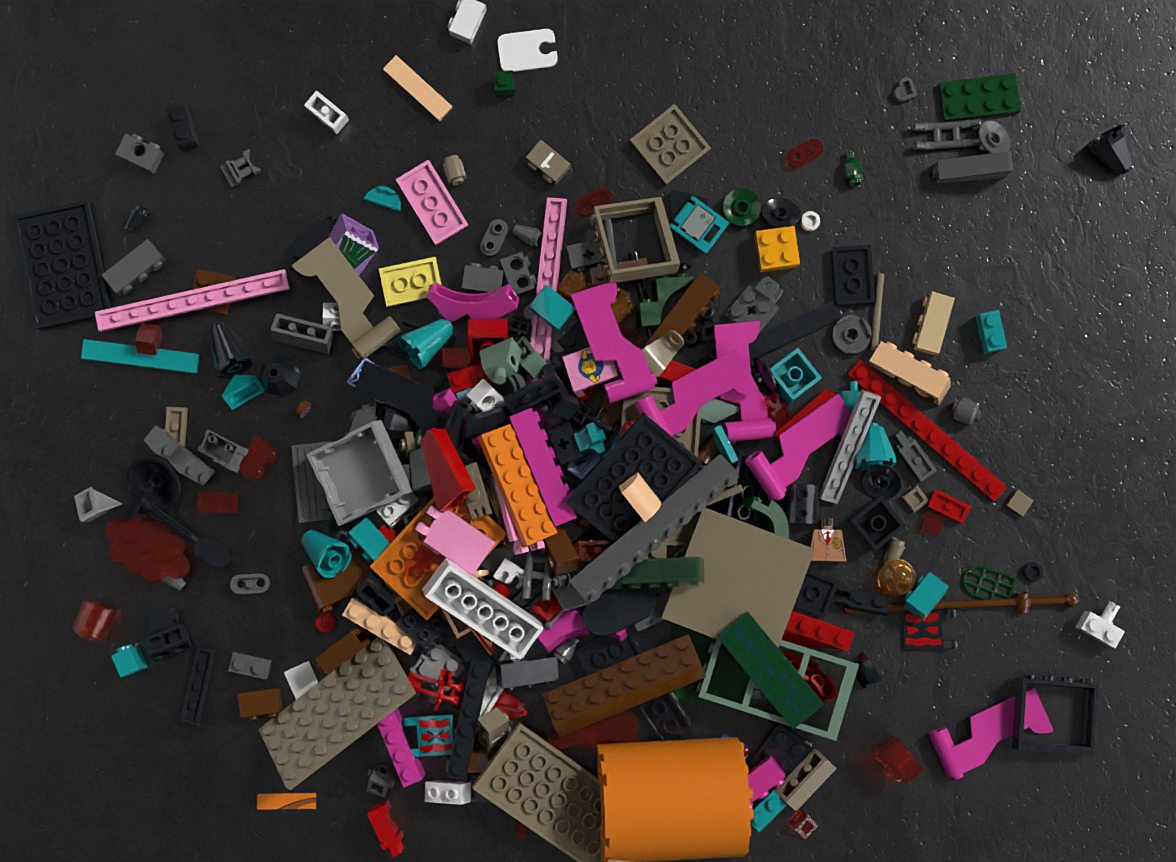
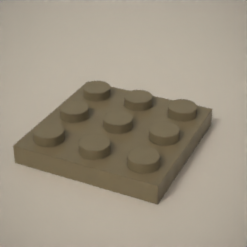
M675 104L630 139L632 145L665 185L711 150V147Z

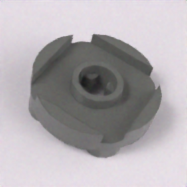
M855 315L842 317L832 329V339L835 346L845 354H856L863 351L868 346L872 334L867 321ZM850 329L852 332L856 331L857 333L854 336V340L847 337L848 330Z

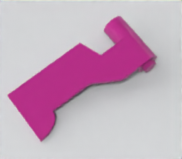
M760 321L713 325L716 359L738 348L751 373L748 344L756 339L759 333ZM733 388L720 395L721 399L740 404L741 421L723 424V430L729 442L772 438L773 433H776V424L772 422L771 418H768L767 402L759 390L743 394L735 391Z
M738 348L672 382L674 404L659 411L651 394L633 404L639 415L645 412L673 436L689 426L702 404L733 388L735 391L743 394L753 393L759 389Z
M839 394L830 398L778 435L783 456L770 464L761 450L746 458L745 463L770 500L775 499V501H778L785 496L786 487L798 479L810 453L837 434L843 436L851 413Z

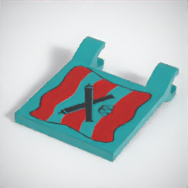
M453 714L403 718V726L417 725L418 748H410L415 757L451 755L455 737Z

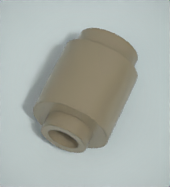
M457 155L445 158L443 160V168L448 183H453L454 186L462 184L464 179H466V174L461 159Z

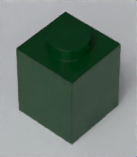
M513 70L494 72L496 96L515 95Z

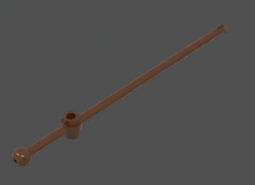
M1018 591L1017 597L1013 599L938 602L933 610L1016 606L1017 612L1027 613L1031 605L1065 604L1073 608L1078 605L1079 600L1078 595L1073 592L1060 597L1030 598L1029 592ZM905 603L889 604L888 612L908 610L904 608ZM846 607L843 608L845 613H866L849 610Z

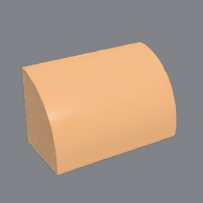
M638 472L619 486L621 493L644 522L650 519L660 508L661 501Z

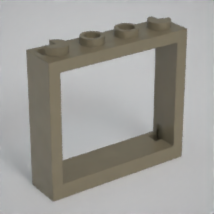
M661 197L594 206L593 213L590 215V223L596 230L594 231L596 243L599 242V257L604 261L603 272L605 276H608L609 283L678 272L680 261ZM653 213L666 262L615 270L602 220Z

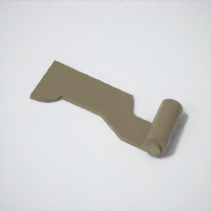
M330 237L292 264V267L302 275H317L336 300L339 309L341 331L354 346L351 350L358 359L360 357L363 359L367 358L401 332L390 316L375 327L365 317L363 312L374 295Z

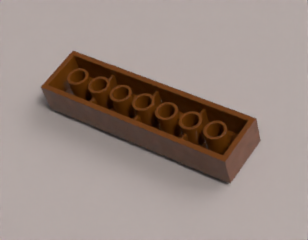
M688 634L544 693L543 697L553 726L559 737H562L703 679L706 675Z

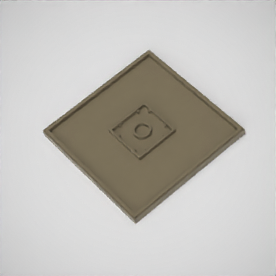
M705 508L699 517L662 618L719 640L717 635L748 611L776 646L779 647L815 549Z

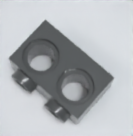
M522 252L500 259L508 284L518 297L535 291L534 286L537 285L534 274L530 275L528 267H531L528 256H523ZM514 261L521 262L522 266L519 270L511 268V264ZM526 279L528 286L520 288L517 285L518 281Z

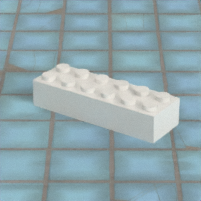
M445 558L422 589L425 597L518 659L523 657L544 629L538 619L448 558Z

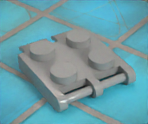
M435 644L431 653L426 657L423 655L409 670L415 674L438 679L440 671L443 669L451 671L452 676L459 679L465 671V667L461 664L463 660L442 644ZM425 659L420 668L416 670L422 660ZM451 678V683L455 684L456 681ZM432 683L437 690L438 684ZM445 687V692L449 693L452 688Z

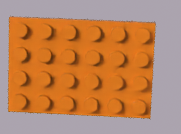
M435 497L427 503L370 566L426 620H429L440 606L425 597L422 589L447 557L426 544L424 540L427 536L418 532L415 528L419 522L424 523L429 528L434 522L435 518L426 512L430 506L437 508ZM466 498L454 510H450L496 542L490 552L507 535V532L487 515L485 511V516L480 517L476 510L477 518L472 519Z

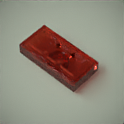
M198 492L197 512L238 513V494Z

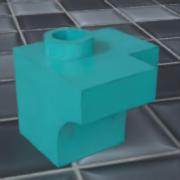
M593 422L574 434L580 452L584 456L596 453L602 458L607 453L604 443L607 440L603 429L599 430Z

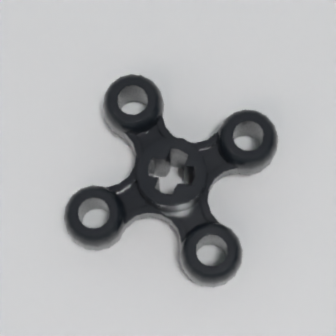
M707 306L709 309L706 313L710 312L708 316L704 315L701 318L704 321L702 330L699 332L692 331L691 333L687 331L683 338L685 339L684 343L688 347H695L700 342L708 343V356L713 361L716 359V356H713L716 352L715 337L708 334L714 333L713 325H716L714 323L716 313L711 306ZM728 321L726 324H732V323H737V322H736V321Z

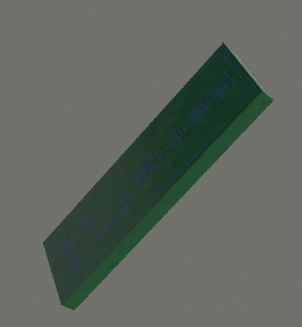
M748 611L717 635L718 639L792 729H795L824 705L822 700Z

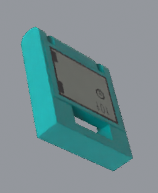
M691 196L690 201L695 205L693 206L687 202L673 220L679 226L676 227L672 223L669 226L671 230L706 255L729 225V222L696 197ZM714 225L719 231L711 242L708 243L703 238Z

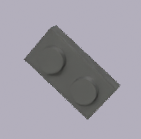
M233 652L228 671L267 680L272 660Z

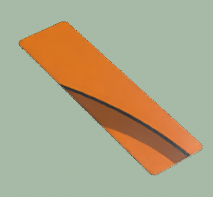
M316 793L257 794V809H316Z

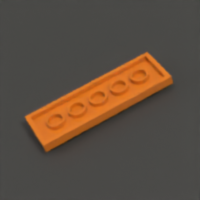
M511 423L478 436L523 548L556 534L557 530L513 424Z

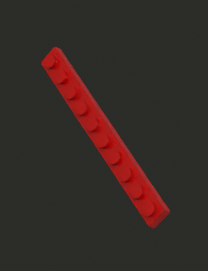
M861 359L848 372L847 375L852 380L858 381V385L865 391L879 395L881 397L879 403L990 500L995 502L1007 488L1006 485Z

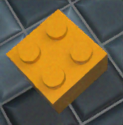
M795 226L755 232L754 238L760 273L797 268L800 265Z

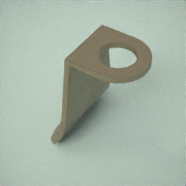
M670 330L641 350L650 372H654L656 377L660 376L677 351L684 345V340L679 333ZM671 335L676 336L679 343L674 342Z

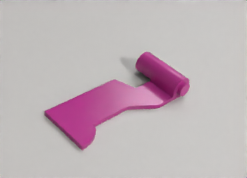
M608 282L571 294L595 361H616L621 372L622 379L604 384V390L609 403L655 388V384H657L654 372H650L643 352L621 335L610 306L617 296L616 282Z
M1031 688L1026 691L1024 729L1029 728L1032 732L1040 734L1050 733L1054 730L1036 689ZM1015 696L970 716L971 738L954 745L947 727L936 729L928 734L947 778H952V780L960 779L963 777V773L982 765L997 742L1013 735Z

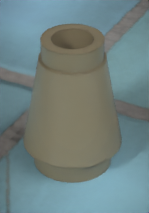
M895 537L887 541L884 564L895 567L905 549V541Z

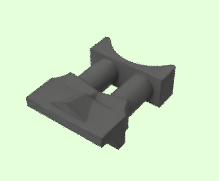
M249 149L243 152V157L235 161L227 160L220 166L231 187L240 184L243 178L251 173H254V175L261 173L260 168L250 163L249 157L251 152ZM246 163L249 164L248 167L239 171L238 167Z

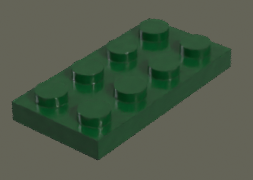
M1016 73L939 83L944 122L1021 112Z

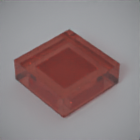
M926 510L920 529L940 535L945 516Z

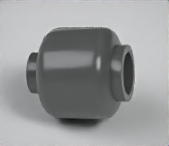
M963 397L960 401L956 400L951 414L954 415L955 421L971 425L974 421L978 422L982 411L979 410V403Z

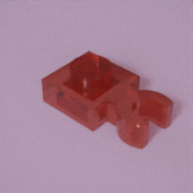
M772 392V402L770 399L765 398L764 404L770 407L767 414L772 422H775L776 428L780 429L793 416L786 403L780 401V396Z
M425 542L422 543L412 559L416 564L409 568L408 573L410 574L414 569H417L419 575L416 579L419 580L424 576V568L430 570L439 557L440 552Z

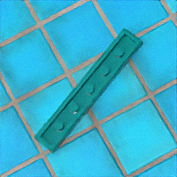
M84 339L81 358L197 374L200 354Z

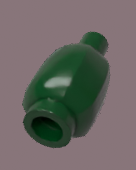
M847 151L845 152L846 161L843 165L844 176L850 186H858L863 178L862 167L859 160L854 158L853 152Z

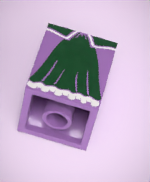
M342 213L340 214L329 237L356 273L360 275L379 249L374 231Z

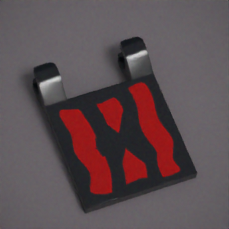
M932 610L924 621L920 620L910 611H902L904 650L956 649L958 647L957 641H943L942 617H956V610Z

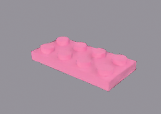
M429 160L396 179L435 245L440 244L469 226Z

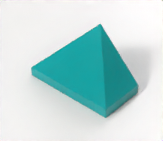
M234 375L222 397L233 410L263 393L265 389L256 376Z

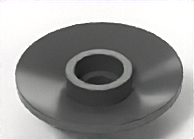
M986 121L980 126L978 131L979 140L988 153H1000L1010 150L1009 135L999 123Z

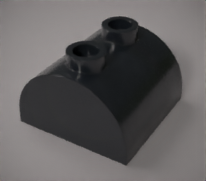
M789 484L786 487L785 496L780 499V507L785 513L788 523L818 525L820 486Z

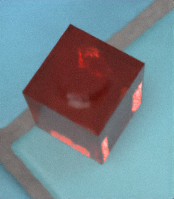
M140 324L135 339L137 353L157 356L162 340L160 325Z

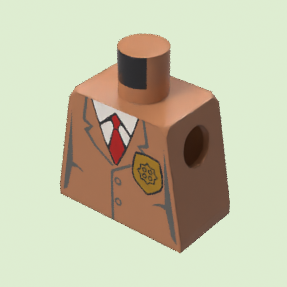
M821 518V530L813 529L811 532L809 547L815 549L811 561L846 562L842 530H833V518Z

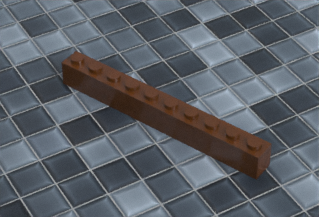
M700 273L642 349L670 330L676 331L682 338L687 331L691 333L697 325L695 323L699 316L702 318L708 311L707 305L710 301L714 302L719 297L720 286L703 273ZM671 335L672 340L679 343L678 338ZM606 396L592 415L595 416L600 406L607 409L602 421L613 428L616 424L619 426L622 419L623 399L609 403ZM586 421L582 428L584 429L590 422ZM612 430L609 434L604 431L606 441L613 435L614 432Z

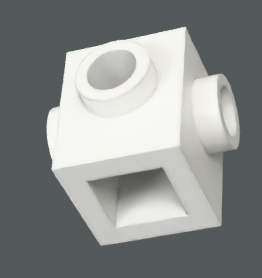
M323 303V325L333 327L334 331L341 330L338 303Z

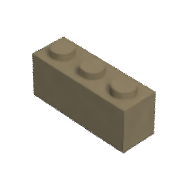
M814 748L774 791L797 811L837 768Z

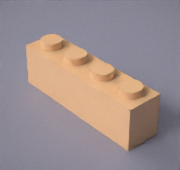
M357 597L351 599L342 614L344 617L409 655L413 654L417 647V644L396 625V620L387 615L384 617L380 616L369 604Z

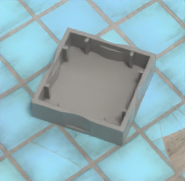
M382 420L372 421L348 433L344 438L328 443L306 454L318 481L325 490L328 504L338 526L348 524L414 492Z

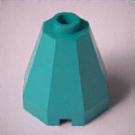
M871 423L862 446L857 452L854 463L855 469L861 466L862 471H867L877 465H889V467L893 468L896 464V456L884 428L878 426L877 423Z

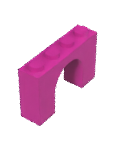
M397 708L377 723L404 788L422 780L426 773L419 757L413 755L401 724L403 718L399 708Z

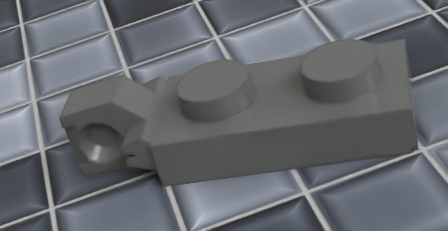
M902 431L893 435L899 443L896 445L898 452L920 482L937 471L915 439L911 436L907 438Z

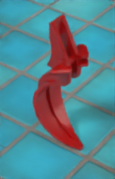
M441 669L438 679L409 672L408 679L415 691L437 698L433 707L434 711L438 709L442 700L453 702L454 707L460 711L467 680L459 684L451 683L452 672ZM423 680L438 684L436 692L422 689ZM445 687L452 688L450 696L443 695ZM502 691L491 709L493 710L498 707L502 713H506L509 721L527 715L524 706L505 691Z

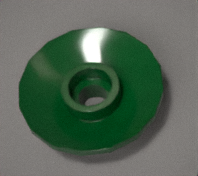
M737 188L731 191L723 202V213L726 219L737 226L752 224L761 212V202L758 196L746 188ZM738 206H744L745 210L743 212L739 211Z

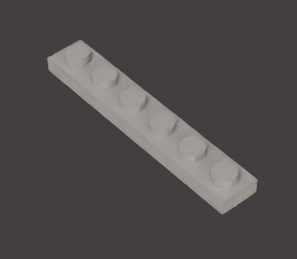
M861 390L820 490V499L838 504L855 463L857 452L862 446L881 397L879 395Z

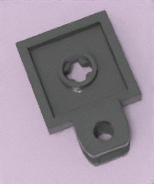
M767 276L759 282L755 289L749 285L725 313V316L737 323L760 321V333L779 310L775 303L781 297L783 291L777 282ZM755 307L756 313L747 315L748 310Z

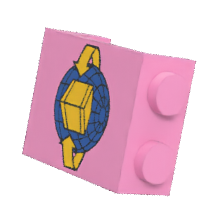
M590 347L563 357L573 391L578 398L585 396L584 389L614 378L616 380L621 379L618 364L615 361H595Z

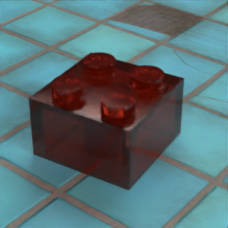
M890 736L874 750L878 754L875 758L882 766L890 768L888 773L898 783L903 782L907 785L924 770L900 740L894 736Z

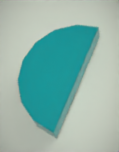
M379 186L367 192L364 197V201L401 212L400 198L389 187Z
M722 426L715 427L713 436L721 455L729 463L738 461Z

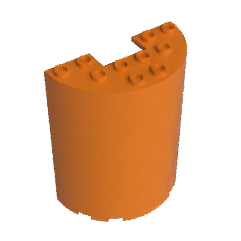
M738 737L597 744L598 785L600 786L602 822L600 824L601 862H659L746 856L749 851L748 847L751 837L750 820L754 819L753 808H750L753 790L748 784V765L744 757V744L740 742Z

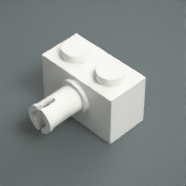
M1111 601L1108 602L1101 616L1090 611H1084L1075 627L1110 648L1117 647L1125 632L1113 625L1112 621L1120 606L1115 605Z

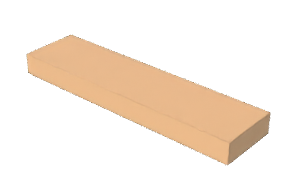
M397 55L383 68L393 80L438 121H441L453 108Z

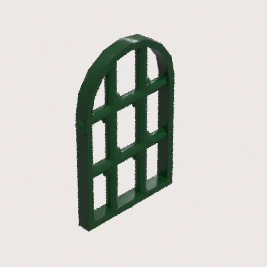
M976 565L966 570L963 575V585L966 591L976 598L989 600L977 595L979 589H982L992 594L990 599H994L995 594L1010 599L1017 578L990 569L987 566ZM977 567L983 568L981 574L970 570ZM989 570L998 573L997 580L984 575L985 571ZM969 573L980 578L978 585L966 581V575ZM1001 576L1012 578V585L1001 582ZM986 579L994 582V589L991 590L981 585L982 580ZM966 584L974 586L976 588L975 593L969 591ZM998 584L1010 588L1009 594L1005 595L998 592Z

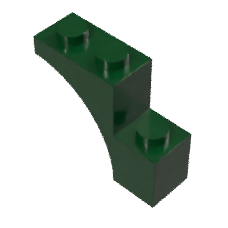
M687 274L675 275L676 278H669L668 275L657 276V279L651 282L653 302L652 299H644L635 306L637 329L660 326L661 313L666 300L673 292L689 288L694 282V277H687Z

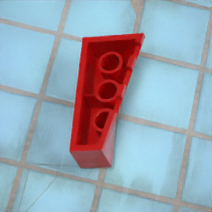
M792 611L781 640L804 647L849 651L855 632Z

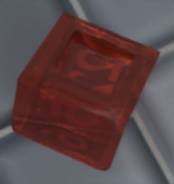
M802 809L788 822L805 840L818 826Z

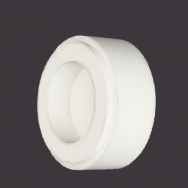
M813 211L804 213L800 219L801 227L806 231H814L820 224L819 215Z

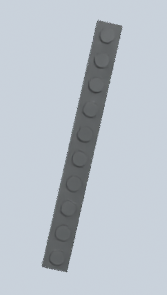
M721 454L718 455L662 502L658 511L646 522L642 519L569 581L573 588L588 605L596 601L600 594L606 589L613 587L619 578L627 575L631 568L637 563H641L651 551L658 549L664 540L672 537L676 530L682 525L687 524L696 513L703 511L709 502L717 499L727 487L735 484L739 478L735 468Z

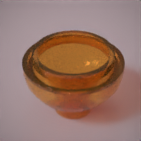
M900 559L887 562L882 566L877 576L879 588L890 597H902L908 594L916 582L914 568L907 561Z

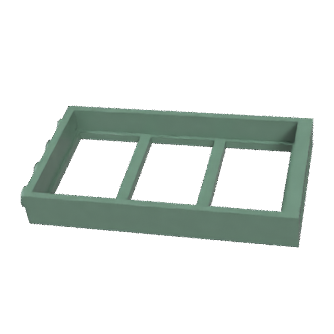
M716 639L715 644L711 643L708 651L711 658L709 662L705 661L703 667L706 677L704 681L699 680L696 692L700 693L699 697L790 726L783 717L749 707L755 686L751 678L742 704L706 693L722 642ZM781 640L780 646L804 653L798 671L803 678L810 655L846 666L828 730H820L802 723L796 727L797 729L836 741L859 664Z

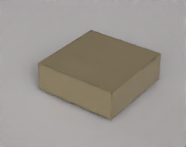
M918 485L901 497L913 513L929 502Z
M1016 490L1006 506L1023 517L1034 500L1021 491Z

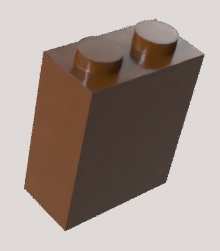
M360 626L315 658L317 666L327 675L372 643L374 639L367 629Z

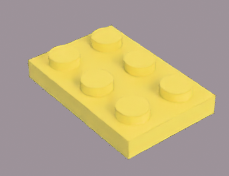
M436 257L379 268L387 307L428 299L427 291L429 285L434 282L442 285Z

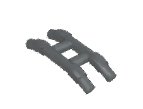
M981 120L913 123V131H933L934 142H914L913 148L915 150L928 151L980 146L982 144L979 138L960 140V129L981 126ZM952 129L953 141H941V130Z
M528 546L529 552H526L522 598L530 599L532 579H542V600L549 601L552 569L548 568L545 555H535V550L531 551L530 546ZM533 562L545 563L544 572L532 571Z

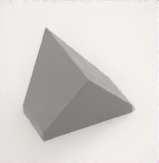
M92 487L74 496L81 522H91L122 505V503L94 490Z

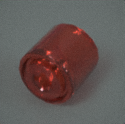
M83 599L72 630L83 638L97 642L105 641L117 611L102 603Z

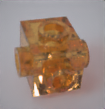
M570 269L557 289L572 300L571 294L590 289L592 284L587 281L588 276L581 271L576 273Z

